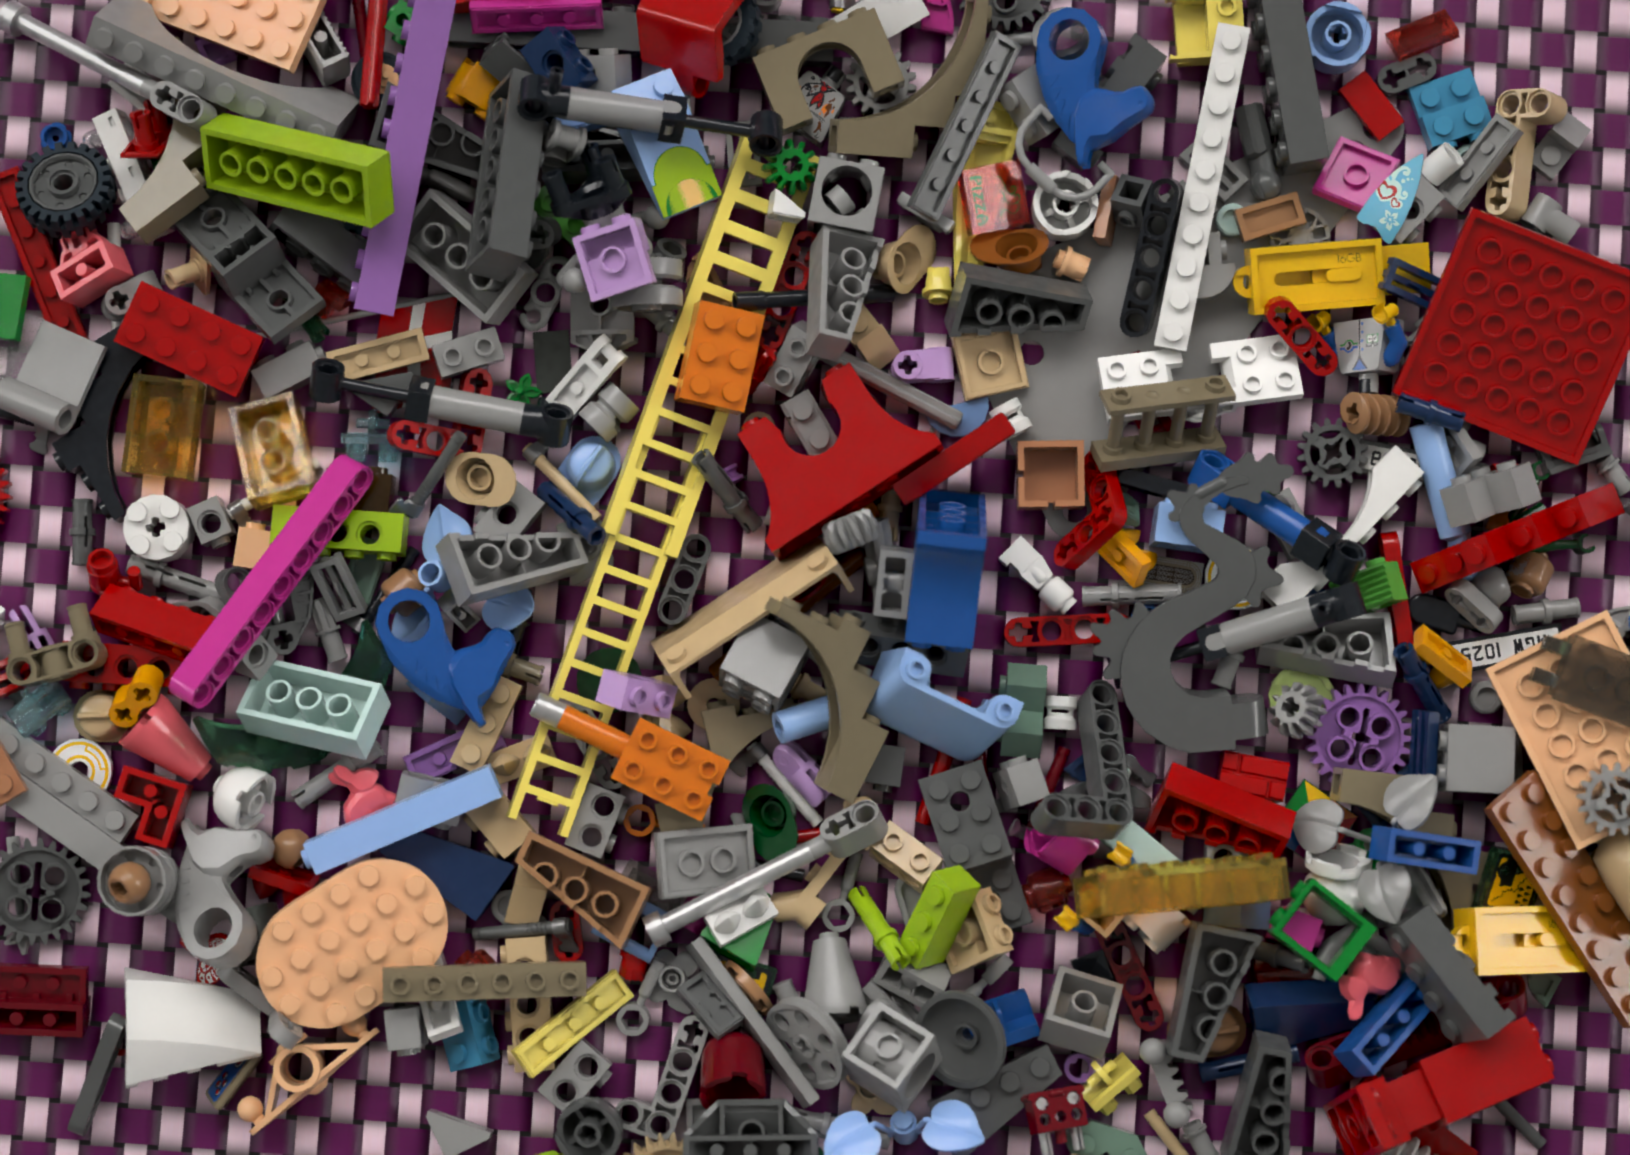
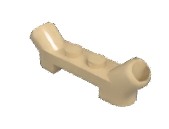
M869 796L856 797L854 803L845 800L843 802V809L861 800L872 799ZM870 846L864 848V850L868 851ZM830 852L827 854L829 858L821 867L816 863L804 878L809 882L805 889L773 893L770 899L779 912L778 916L773 920L777 923L794 920L807 930L826 906V903L818 898L817 894L845 858H837Z

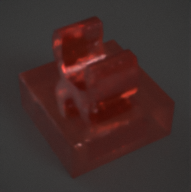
M329 279L323 280L315 287V290L324 298L327 305L317 313L318 316L325 320L328 316L331 317L335 310L340 312L351 303V301H348L349 293Z

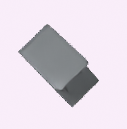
M1567 112L1561 122L1553 124L1534 149L1532 168L1551 182L1571 155L1578 150L1591 129Z

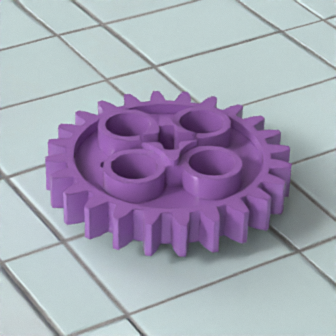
M1357 683L1355 692L1352 691L1348 684H1344L1343 694H1340L1336 689H1331L1333 699L1328 700L1324 698L1325 701L1323 702V708L1326 709L1327 714L1319 717L1323 726L1313 727L1314 736L1304 734L1305 737L1313 739V743L1307 745L1305 750L1316 752L1309 760L1310 763H1322L1317 772L1323 775L1330 771L1328 776L1330 783H1332L1333 767L1396 774L1393 768L1395 764L1400 766L1406 765L1399 758L1400 755L1410 754V750L1403 747L1404 742L1411 741V736L1404 734V730L1409 729L1412 725L1409 722L1401 721L1407 714L1406 710H1395L1400 701L1394 698L1387 702L1389 692L1383 690L1376 696L1377 686L1370 685L1367 692H1365L1362 683ZM1350 707L1355 713L1354 720L1350 724L1343 725L1340 720V714L1345 708ZM1367 708L1369 710V713L1364 719L1363 725H1361L1363 721V711ZM1378 717H1383L1386 721V728L1382 733L1374 734L1372 731L1373 721ZM1353 732L1364 734V740L1356 742V740L1352 739ZM1342 739L1345 743L1344 752L1339 756H1333L1330 750L1332 743L1335 740ZM1368 749H1374L1376 752L1375 762L1365 766L1362 761L1363 753ZM1354 751V762L1352 765H1349L1348 760Z

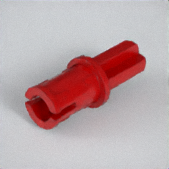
M763 346L757 353L748 395L753 394L757 390L759 384L764 381L768 371L776 362L777 350L775 348L770 349L768 346Z

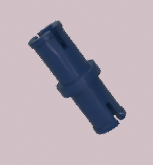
M1401 392L1396 404L1398 407L1395 408V413L1423 420L1425 425L1430 426L1432 423L1455 430L1458 433L1462 428L1463 418L1466 415V412L1438 405L1437 400L1430 399V401H1426Z

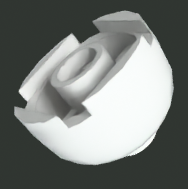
M238 766L228 771L225 775L219 776L213 785L214 812L221 822L229 828L254 829L265 816L259 813L265 801L270 806L273 802L276 791V779L266 771L254 766Z

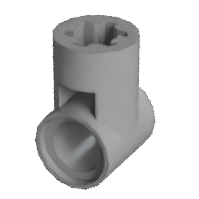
M1540 192L1537 193L1528 206L1526 213L1519 220L1524 227H1529L1537 233L1568 244L1581 225L1578 221L1563 213L1562 206L1556 200Z

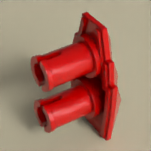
M149 99L143 101L145 114H143V109L129 114L135 138L122 151L120 158L160 159L166 148L173 124L168 123L167 115L155 108Z

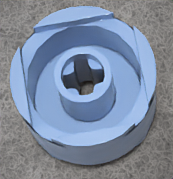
M1333 1L1318 8L1306 23L1314 69L1322 73L1340 74L1350 71L1365 54L1371 41L1369 23L1356 6L1347 2ZM1332 33L1338 34L1339 43L1333 42V38L1330 37Z

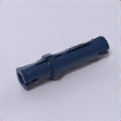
M545 481L540 484L536 493L537 497L565 520L567 527L573 533L580 534L592 546H596L604 540L606 536L605 529L592 519V514L587 509L579 508L551 481Z
M1406 642L1400 643L1394 648L1393 655L1402 667L1403 678L1413 686L1426 710L1439 712V724L1447 722L1451 718V710L1432 681L1428 665L1421 661L1412 643L1409 642L1408 645Z
M1297 1044L1290 1045L1292 1064L1300 1063ZM1248 1053L1204 1063L1198 1062L1202 1084L1208 1081L1241 1075Z

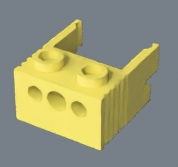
M1165 0V4L1168 2L1173 3L1176 56L1170 54L1168 60L1169 63H1176L1177 67L1210 65L1218 22L1244 27L1242 0Z

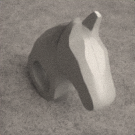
M186 818L181 821V829L187 847L179 868L178 882L175 890V913L178 931L191 955L204 964L219 970L237 967L251 955L257 941V923L238 900L230 885L247 868L270 861L275 850L274 841L266 832L257 829L213 827L200 830L198 825L194 826L191 820ZM231 918L232 927L227 939L222 944L210 948L208 942L213 927L220 921Z

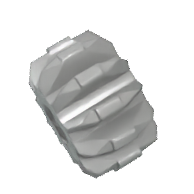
M863 508L824 524L822 527L823 539L830 552L839 555L876 540L880 535L879 525L871 510Z
M1293 682L1292 687L1287 685L1281 686L1282 695H1272L1276 705L1268 708L1270 713L1275 715L1270 722L1273 726L1279 728L1280 734L1286 737L1291 736L1294 739L1302 740L1304 734L1314 736L1313 727L1323 726L1319 717L1327 714L1326 709L1321 707L1325 699L1317 694L1316 688L1310 685L1304 686L1300 682Z

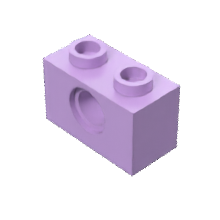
M604 668L595 701L623 711L670 719L678 687L655 678Z

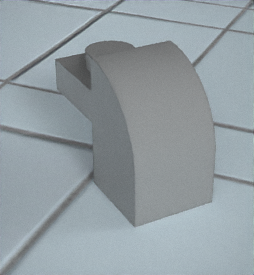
M1220 231L1210 232L1196 303L1207 302L1217 298L1225 291L1233 279L1235 263L1222 264V260H1227L1226 240L1220 239Z

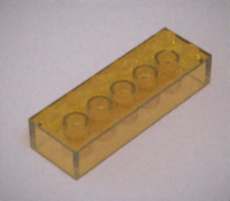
M1273 852L1252 854V856L1244 857L1242 855L1224 856L1219 859H1211V857L1197 858L1184 862L1172 860L1150 865L1148 863H1137L1124 867H1117V865L1102 866L1096 869L1084 870V877L1073 879L1077 920L1260 904L1291 898L1286 857L1273 858Z

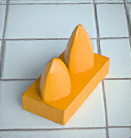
M1123 527L1097 552L1134 589L1144 584L1148 572L1156 565L1157 553L1142 550L1136 545L1140 538V530Z
M1423 624L1414 631V649L1421 661H1424L1427 665L1431 664L1434 666L1429 675L1437 689L1451 686L1454 683L1463 689L1472 681L1471 660Z

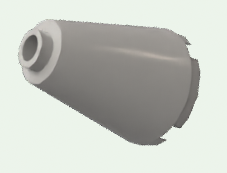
M838 932L820 933L819 939L814 940L812 944L804 998L825 1010L837 1025L858 1022V1015L862 1016L867 1008V1004L846 938L839 937ZM802 1012L803 1017L807 1021H809L807 1016Z

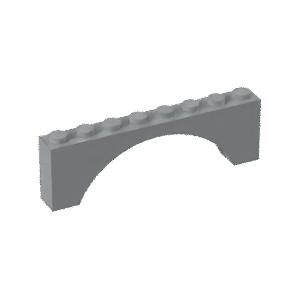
M111 0L94 15L85 45L164 81H170L195 95L246 118L341 140L352 127L359 107V100L355 96L333 86L315 88L287 86L253 78L221 66L196 53L176 39L160 23L153 11L152 5L143 0Z

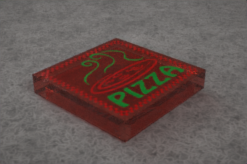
M1019 159L962 170L958 183L968 236L1030 224Z

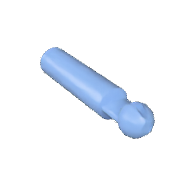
M1421 423L1409 427L1419 466L1425 472L1422 477L1439 538L1447 541L1449 547L1466 541L1467 535L1472 531L1470 524L1454 528L1450 527L1439 491L1452 485L1450 479L1457 477L1444 429L1442 426L1432 423L1430 426ZM1478 572L1466 576L1463 579L1472 581Z
M929 678L928 683H927V685H926V686H928V687H930V683H931V682H930V678ZM827 695L772 713L773 728L782 744L828 730L829 709Z

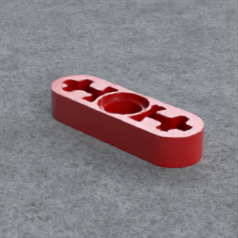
M1284 296L1271 298L1264 309L1265 317L1270 325L1312 373L1317 376L1331 374L1338 364V358L1333 349L1288 298ZM1276 307L1286 308L1285 312L1292 321L1288 326L1281 317H1275L1274 309ZM1297 329H1308L1310 337L1307 342L1295 344L1292 341L1293 333ZM1314 346L1322 356H1326L1328 361L1326 365L1316 364L1317 360L1310 352Z

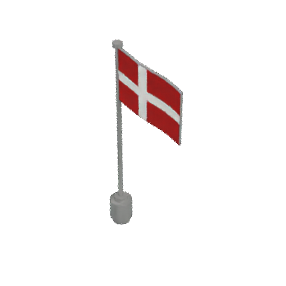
M450 292L396 303L393 317L380 315L376 339L422 327L431 360L376 374L375 378L413 371L415 375L436 379L435 385L450 388L452 377L441 380L431 347L452 340L458 299ZM358 311L306 322L292 332L376 315V313ZM263 332L256 333L267 338ZM401 402L397 409L405 408L406 403ZM372 407L370 415L381 413Z

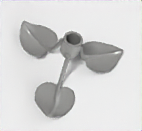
M1409 774L1400 776L1389 784L1384 793L1383 806L1388 814L1394 816L1391 820L1393 828L1400 829V825L1405 830L1413 831L1427 821L1437 796V776L1433 774ZM1316 799L1303 805L1296 813L1293 830L1297 841L1303 849L1313 854H1325L1332 850L1338 842V832L1369 844L1371 841L1369 836L1340 827L1344 819V810L1332 800ZM1379 861L1376 863V869H1369L1361 874L1357 886L1358 897L1362 905L1375 917L1392 924H1399L1402 911L1410 895L1411 878L1408 871L1401 865L1393 862Z

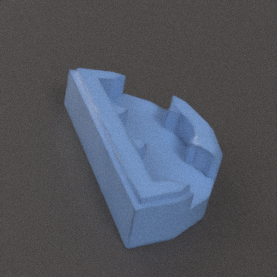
M988 396L951 405V407L963 413V418L956 429H951L928 416L926 418L930 426L939 433L951 438L964 437L981 426L985 421L989 410Z

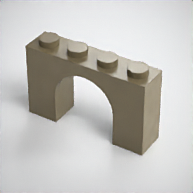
M866 7L858 8L847 15L848 18L838 23L835 20L826 21L817 26L818 31L808 35L805 32H800L787 38V43L775 48L774 44L756 51L757 56L752 57L753 66L772 111L777 112L783 119V136L813 124V117L800 88L798 76L804 62L818 51L836 49L852 56L863 72L873 99L904 87V77L875 8L866 10Z

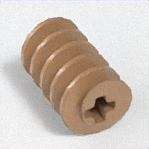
M1351 392L1342 399L1340 404L1341 418L1346 423L1349 431L1354 434L1362 433L1365 435L1401 437L1408 431L1411 423L1410 416L1395 413L1399 398L1396 395Z

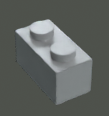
M451 588L436 601L440 608L465 634L481 620L468 605L458 607Z

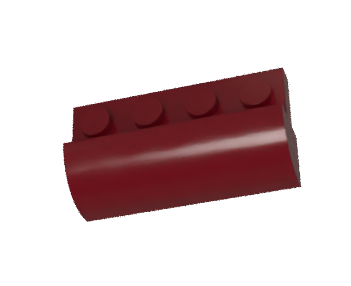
M0 963V1034L84 1037L88 1028L91 1010L89 966Z

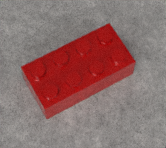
M143 281L140 282L114 338V342L237 398H239L266 340L263 336Z

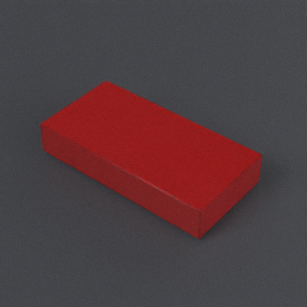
M1365 70L1338 90L1340 96L1377 143L1405 122Z

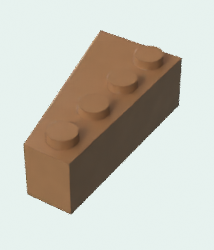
M533 831L528 832L515 858L516 863L558 896L566 905L576 911L620 950H625L653 891L652 888Z

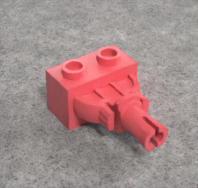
M88 227L83 228L84 235L77 236L75 231H71V238L63 237L59 240L62 247L60 266L50 271L60 299L81 308L106 294L110 288L124 283L134 276L124 249L110 243L109 240L98 234L97 229L90 231Z

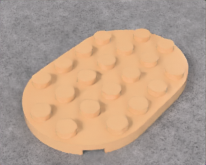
M377 857L361 860L347 866L287 904L267 923L260 936L255 962L258 982L265 998L277 1012H281L290 1021L305 1027L334 1028L360 1018L383 1003V967L434 965L442 953L448 933V915L444 900L433 881L423 871L410 863Z

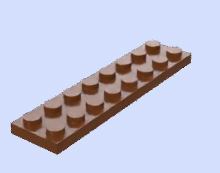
M1536 770L1527 771L1483 810L1623 1028H1630V922L1605 886L1595 863L1586 849L1576 850Z

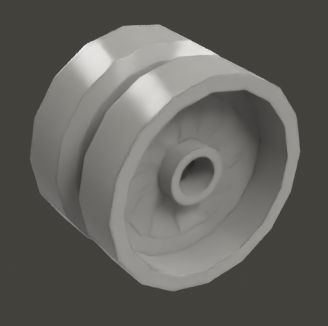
M649 257L657 282L612 296L611 309L624 312L655 313L683 308V290L677 286L664 285L675 283L683 278L682 260L668 257Z

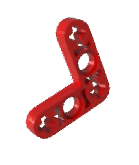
M472 368L462 374L458 390L474 393L475 386L470 384V378H476L478 374V380L483 382V386L477 388L475 393L491 396L493 379L487 370ZM399 420L389 426L387 440L395 449L438 458L456 430L461 431V428L465 430L475 429V434H468L467 444L472 446L471 452L481 453L486 428L453 422L451 429L411 420ZM405 426L406 433L420 435L418 440H404L402 444L401 438L396 436L397 430H403ZM431 432H437L442 437V445L436 451L431 450L427 445V437ZM459 449L455 456L464 453V450Z
M1090 451L1084 457V475L1092 512L1058 542L1053 554L1055 564L1068 570L1079 568L1123 528L1127 520V508L1116 470L1100 472ZM1106 484H1107L1106 491H1105V493H1104V495H1103V497H1102L1103 489H1104V487H1105ZM1093 529L1091 538L1088 541L1089 533Z

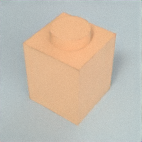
M246 522L245 527H238L232 567L253 569L270 546V531L265 530V524Z

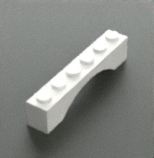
M1397 445L1390 448L1368 471L1367 488L1362 506L1342 539L1351 540L1356 543L1359 541L1362 545L1365 544L1377 531L1373 527L1374 524L1381 517L1387 521L1398 510L1399 506L1396 502L1401 496L1405 494L1409 498L1422 485V482L1418 479L1425 472ZM1302 561L1281 563L1274 570L1284 577V582L1281 585L1262 591L1261 596L1274 607L1304 598L1312 589L1318 592L1329 580L1323 574V567L1316 571Z

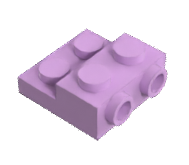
M630 213L619 215L611 219V225L602 228L599 223L589 225L580 229L581 235L572 237L591 302H597L657 282L648 255L650 246L641 218L631 217Z

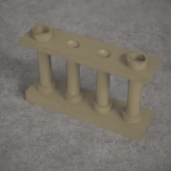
M1226 375L1117 387L1099 391V396L1109 416H1111L1108 438L1091 441L1090 452L1100 472L1193 461L1197 459L1200 451L1203 449L1217 450L1225 455L1227 446L1215 426L1219 403L1236 401V394ZM1205 405L1201 427L1184 429L1188 407ZM1174 409L1170 431L1153 433L1156 411ZM1142 413L1139 435L1121 437L1125 415Z

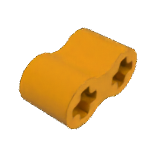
M150 664L138 667L132 682L118 688L109 709L110 720L119 727L127 728L135 725L141 710L152 706L157 701L164 683L163 672L158 667Z

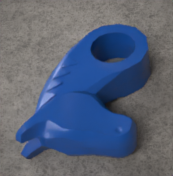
M1066 7L1051 13L1040 26L1037 37L1036 70L1047 107L1059 127L1075 144L1079 167L1082 166L1084 170L1090 169L1093 152L1114 143L1134 126L1149 117L1154 112L1155 99L1148 89L1141 85L1116 92L1098 88L1099 77L1108 46L1104 28L1084 9ZM1072 26L1086 27L1089 33V43L1085 52L1076 59H1060L1057 55L1056 44L1061 33Z
M411 588L390 593L379 605L375 620L378 637L390 662L420 691L437 701L464 710L475 724L483 727L487 722L483 715L482 707L495 690L516 646L514 635L508 630L496 627L488 632L481 642L473 646L454 650L448 639L438 604L425 591ZM405 601L415 602L427 612L429 619L428 629L419 640L413 642L401 641L390 631L388 625L389 613L398 603Z

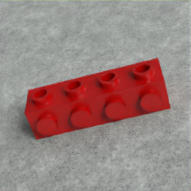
M109 583L89 612L98 633L181 662L185 660L216 618L213 615L204 616L193 612L184 605L175 606L154 595L149 597L140 594L131 587H120Z

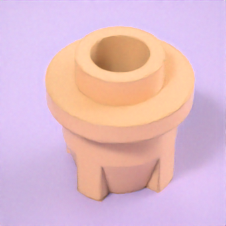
M1067 245L1065 250L1059 249L1057 251L1052 267L1056 268V276L1061 277L1064 275L1081 282L1088 271L1091 258L1073 251V247Z

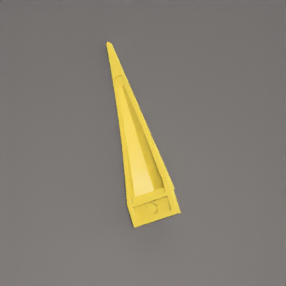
M997 101L953 189V221L956 224L953 228L954 283L960 261L983 266L984 262L976 259L971 254L970 244L975 236L987 231L988 226L991 227L994 223L985 199V175L987 174L985 180L987 202L991 215L995 219L998 205L996 194L993 190L995 187L999 204L1001 191L1003 190L1009 170L1008 165L1011 163L1015 150L1018 128L1001 102ZM981 176V185H978L974 179L970 180V177ZM989 177L991 178V180L993 181V184H994V187H993L992 182H991L990 179H989V181H988L989 197H990V195L992 196V199L990 198V202H989L988 192H987V180H988ZM982 187V190L972 191V188ZM973 192L982 196L981 192H983L984 201L975 196L976 201L974 202ZM983 203H984V204H985L986 211H984V210H982V209H980V208L977 207L978 213L976 214L975 204H978V205L984 207V206H983ZM980 214L988 217V221L982 226H978V222L982 223L981 218L977 219V215Z

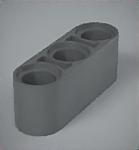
M691 534L685 538L657 608L659 619L666 625H678L684 620L711 552V544L702 534ZM691 541H701L705 545L706 552L702 557L692 558L689 556L687 545ZM680 571H688L693 576L694 582L688 589H681L675 584V576ZM673 601L681 606L682 613L680 617L670 620L663 615L662 609L667 602Z

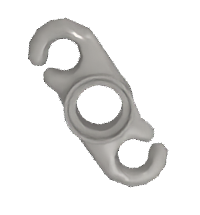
M555 255L544 263L531 287L529 301L524 305L526 312L531 310L538 311L540 313V320L536 323H531L528 321L526 314L521 313L519 320L525 329L538 331L548 323L561 299L562 287L556 282V276L551 272L552 266L555 264L564 266L569 261L568 258ZM548 284L555 289V296L550 302L538 300L536 293L540 286Z

